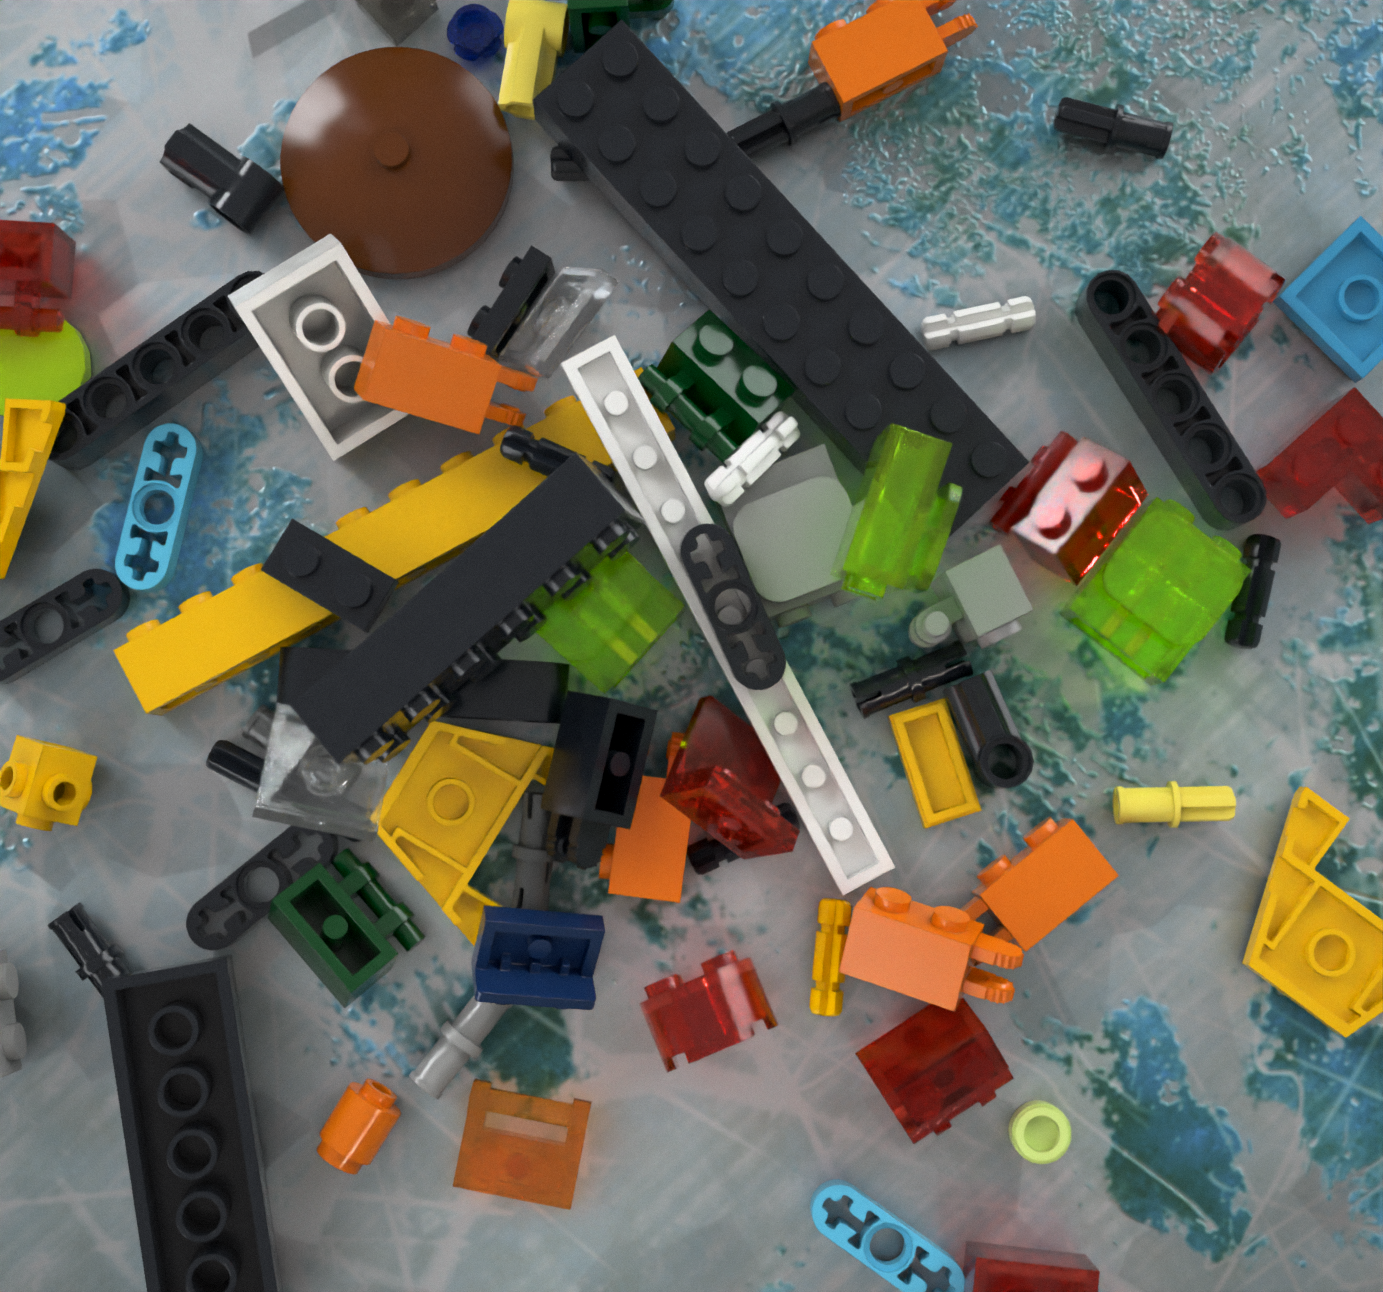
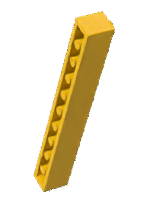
M642 367L634 371L637 378L643 372ZM644 389V391H645V393H646V395H647V397H648V399H649V401H650V399L652 398V396ZM574 395L565 397L550 405L543 412L546 416L545 419L525 429L534 433V439L538 441L542 437L586 456V459L591 463L595 460L611 467L615 472L617 471L580 400L577 401ZM653 406L671 442L676 439L675 427L667 413L662 414ZM508 427L492 438L493 447L476 456H473L471 451H466L452 457L440 466L442 474L428 482L421 484L419 479L408 481L388 494L390 502L372 512H369L367 507H362L344 515L336 522L338 530L325 536V538L399 582L395 588L397 590L461 555L543 482L547 476L530 469L528 462L524 461L520 465L503 457L500 452V446L505 433L510 428ZM258 563L235 574L231 578L234 586L213 596L211 591H206L184 601L178 607L181 614L165 623L160 624L159 620L155 619L130 630L126 634L129 642L113 651L146 714L162 716L278 654L280 647H291L342 618L261 571L264 564Z

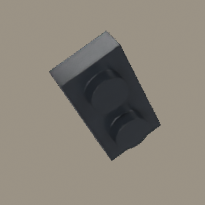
M532 245L523 259L518 256L514 257L500 278L499 287L503 290L491 308L487 305L482 306L473 318L467 335L471 339L488 345L485 354L498 362L553 278L555 269L552 258Z
M293 518L261 568V571L366 633H369L399 583L396 579Z

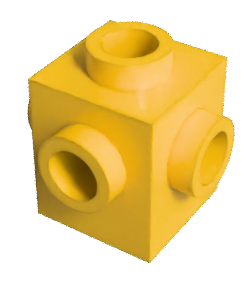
M16 735L9 761L0 770V806L18 813L15 823L29 828L52 831L54 822L78 826L81 812L88 805L92 795L91 778L97 756L70 746Z

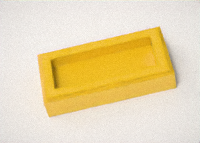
M945 698L887 716L923 828L926 829L982 811Z

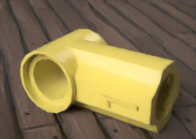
M509 0L504 28V47L507 49L498 101L501 111L508 112L517 118L535 120L533 99L555 80L558 57L563 58L565 54L570 23L567 4L545 0Z

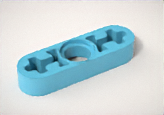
M166 423L159 425L145 439L115 558V570L119 579L128 587L141 592L151 593L159 591L166 587L174 576L203 460V448L200 440L188 429L178 424ZM175 437H179V444L187 449L185 458L174 459L170 471V476L181 480L179 488L165 481L152 480L154 472L166 477L169 461L160 455V450L163 445L172 446ZM165 492L170 494L174 500V513L163 524H151L144 513L145 503L153 494ZM140 528L153 535L167 536L165 545L153 540L150 558L159 562V567L156 573L147 572L143 581H140L141 573L132 568L134 558H144L149 545L148 540L138 537Z
M832 1179L816 1188L811 1197L810 1211L813 1222L819 1232L902 1292L926 1291L928 1285L924 1277L915 1269L909 1267L914 1259L916 1248L919 1246L924 1249L917 1256L923 1266L935 1273L942 1266L947 1268L945 1276L950 1286L945 1291L936 1287L931 1292H964L965 1277L952 1255L856 1186L845 1180ZM843 1195L849 1197L847 1203L849 1211L863 1223L867 1211L875 1214L862 1227L857 1243L849 1239L857 1233L855 1227L844 1218L838 1217L833 1223L826 1221L828 1211L823 1204L826 1199L830 1198L837 1202ZM884 1228L897 1230L904 1239V1247L901 1254L890 1261L877 1259L870 1251V1242L873 1235ZM909 1267L906 1278L899 1275Z

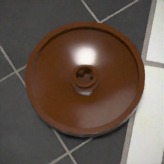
M384 47L357 53L343 59L318 76L305 90L292 110L285 127L280 153V170L282 184L285 188L284 191L290 208L313 243L332 234L341 242L359 273L376 278L400 280L425 277L446 270L466 259L487 240L499 223L509 201L514 176V155L506 121L498 104L482 82L471 72L449 58L431 51L410 47Z

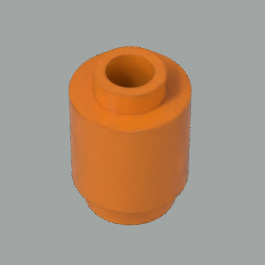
M366 1079L364 1084L351 1082L319 1132L322 1140L316 1149L317 1153L335 1168L348 1174H358L363 1165L371 1164L401 1115L400 1109L394 1104L397 1095L387 1086L373 1079Z

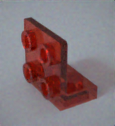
M713 696L701 697L698 700L660 797L744 860L793 852L800 830L780 815V810L772 804L781 780L754 729Z

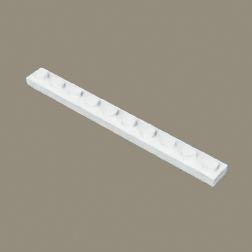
M613 335L562 362L561 366L640 516L645 520V525L839 892L844 896L894 869L895 866L788 662L786 661V668L782 678L768 689H749L733 677L679 557L680 542L686 532L695 526L707 523L714 524L616 336ZM705 533L696 537L698 548L690 552L691 559L694 563L705 561L713 575V578L701 580L705 592L707 593L720 581L737 579L738 574L734 566L725 573H722L716 560V555L724 550L721 541H709ZM727 589L716 599V615L725 624H738L749 613L750 605L748 598L738 589ZM758 621L748 631L741 634L727 635L726 639L730 647H733L739 640L743 642L749 659L741 664L742 671L744 673L752 671L760 679L768 675L766 664L774 659L771 651L762 653L753 642L751 635L763 633Z

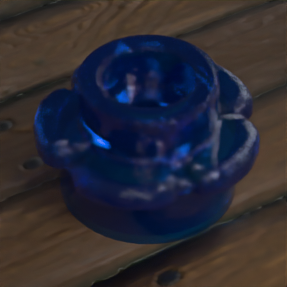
M468 4L458 9L453 15L447 27V38L451 44H454L456 55L463 60L473 62L479 57L489 59L501 48L502 41L500 35L503 34L504 27L500 17L495 12L480 4ZM477 29L481 32V36L476 39L470 36L471 32Z

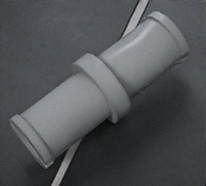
M473 996L453 1022L447 1020L439 1029L443 1035L415 1071L409 1074L410 1079L430 1096L439 1099L443 1095L442 1092L470 1057L477 1059L484 1050L480 1044L513 1004L499 1005L478 1002L475 1000V996Z

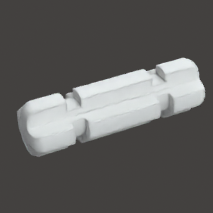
M1023 296L1007 300L1004 306H1001L999 302L953 311V315L949 318L946 317L945 313L934 315L922 320V340L926 349L932 351L949 347L951 341L955 340L960 345L1002 336L1006 329H1009L1011 333L1030 330L1036 324V312L1031 298Z
M782 411L775 412L761 426L764 430L763 433L760 430H756L725 460L724 463L727 465V468H724L723 465L719 466L705 480L704 485L710 499L717 501L723 507L731 506L744 493L745 490L741 487L742 485L746 488L750 487L780 458L781 453L778 451L779 449L785 452L799 439L801 433L797 427L798 422L793 416L789 417Z

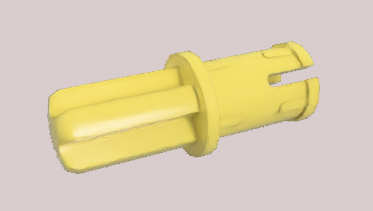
M1168 781L1166 787L1123 788V786H1116L1113 791V815L1116 824L1167 822L1169 828H1178L1180 822L1230 821L1235 816L1236 799L1232 788L1229 786L1179 787L1176 781Z

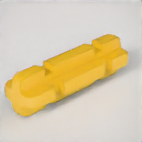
M823 898L818 906L817 922L821 924V931H816L812 979L816 981V987H811L809 1008L813 1014L820 1016H840L842 1012L844 992L839 989L840 983H845V974L840 973L839 968L848 935L845 934V926H850L852 908L850 902L844 899Z

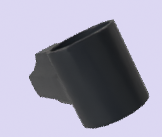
M190 123L181 130H176L164 146V154L160 160L161 165L177 179L208 199L207 203L219 215L249 236H251L284 192L285 188L258 164L245 156H242L240 159Z
M988 670L942 690L970 753L973 772L978 780L984 785L996 789L1016 787L1026 781L1033 769L1034 759L1032 750L1021 739L992 671ZM997 745L1009 748L1016 758L1015 770L1006 779L995 776L989 769L988 757L992 749Z

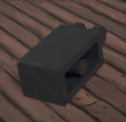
M568 690L540 806L541 809L552 811L547 831L549 837L545 840L547 842L545 848L548 851L546 854L554 858L556 862L564 864L566 861H571L577 865V868L583 870L593 866L597 867V863L601 862V856L604 855L602 850L606 848L610 826L625 829L631 828L658 710L608 697Z

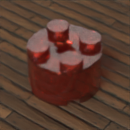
M1217 231L1211 235L1196 255L1194 261L1197 264L1190 271L1186 279L1179 275L1159 300L1157 305L1160 308L1156 312L1160 320L1156 330L1164 336L1166 334L1172 339L1183 356L1211 376L1214 375L1217 368L1220 369L1244 341L1260 320L1258 318L1264 310L1263 305L1266 302L1271 305L1287 281V278L1230 237L1225 238Z
M731 950L701 963L700 965L705 974L684 983L681 975L677 973L644 987L648 999L641 1002L639 1006L667 1073L679 1068L675 1057L678 1054L684 1052L690 1064L753 1037L755 1033L751 1023L763 1019L767 1030L779 1025L751 957L739 961L735 950Z

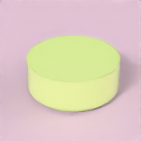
M1041 1100L1026 1102L1015 1110L1010 1119L1008 1127L1010 1141L1015 1150L1024 1159L1032 1163H1052L1061 1158L1070 1145V1123L1064 1113L1049 1102Z

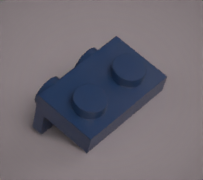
M484 905L471 960L475 1000L499 1005L513 1004L553 1007L556 1009L592 1010L596 1001L593 975L605 934L603 916Z

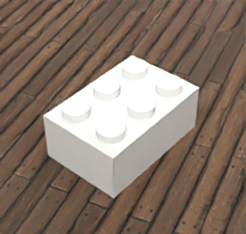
M332 234L327 235L228 295L238 314L333 461L409 415L405 412L365 401L353 389L374 321L390 323L343 245Z

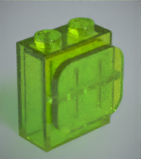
M891 423L876 437L830 573L832 576L844 579L841 590L876 601V598L883 599L885 594L903 589L915 594L926 592L929 589L939 566L962 495V486L951 482L937 490L952 443Z
M1158 497L1142 506L1058 613L1150 686L1165 683L1193 645L1207 635L1240 592L1243 581L1252 571L1239 561L1242 554L1233 544L1217 535H1213L1211 538L1193 525L1195 517L1187 508L1172 499H1166L1163 502Z
M629 552L615 561H611L608 556L589 572L594 578L591 584L568 602H565L562 597L559 598L543 613L548 620L536 632L606 697L610 695L685 612V605L647 572L645 567Z

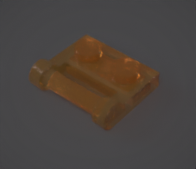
M475 1078L469 1097L467 1117L452 1187L571 1210L592 1101L574 1098L573 1104L492 1088V1081ZM487 1112L568 1127L566 1142L486 1127Z

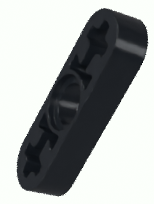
M707 523L691 528L680 542V561L733 677L743 686L753 690H764L774 686L785 672V653L732 536L724 528L715 524ZM704 533L709 541L720 540L723 544L724 550L716 555V560L722 573H725L734 566L738 574L737 579H728L716 583L707 593L701 584V580L713 578V575L705 561L694 563L690 552L698 548L696 537ZM727 589L742 591L749 601V613L738 624L729 625L723 623L715 612L717 597ZM758 621L763 633L751 635L753 642L760 652L771 651L774 659L766 664L768 675L760 679L752 671L746 673L742 671L741 664L749 659L743 642L739 640L733 647H730L726 639L727 635L741 634L748 631Z
M89 569L1 620L0 647L8 648L22 640L33 651V654L29 656L27 650L17 648L5 655L3 663L6 668L0 669V684L16 681L121 618L130 602L128 586L114 573L103 569ZM94 583L105 588L111 587L113 592L105 597L108 604L105 610L91 605L77 612V615L84 620V623L79 626L77 615L64 603V600L69 598L70 603L80 606L94 596L91 589ZM55 610L62 617L63 632L56 641L44 644L38 640L34 633V623L41 613ZM16 628L18 629L19 637L13 633Z
M304 820L292 824L191 907L186 919V928L191 940L197 946L206 950H219L236 943L268 917L272 901L271 899L268 902H261L250 895L247 888L250 874L259 867L271 869L279 880V889L275 895L276 897L294 882L289 869L281 861L274 858L273 854L280 850L283 859L289 858L302 846L297 838L300 833L303 832L308 837L319 834L323 842L319 844L317 849L322 857L318 861L312 857L303 858L291 867L293 871L302 877L319 862L325 869L331 865V861L337 856L339 848L336 834L324 825L312 820ZM233 888L238 902L244 908L253 912V915L247 920L244 910L237 911L224 923V927L228 932L225 937L220 932L208 935L203 928L209 922V917L205 912L208 908L214 913L219 912L233 904L236 900L227 895V891Z

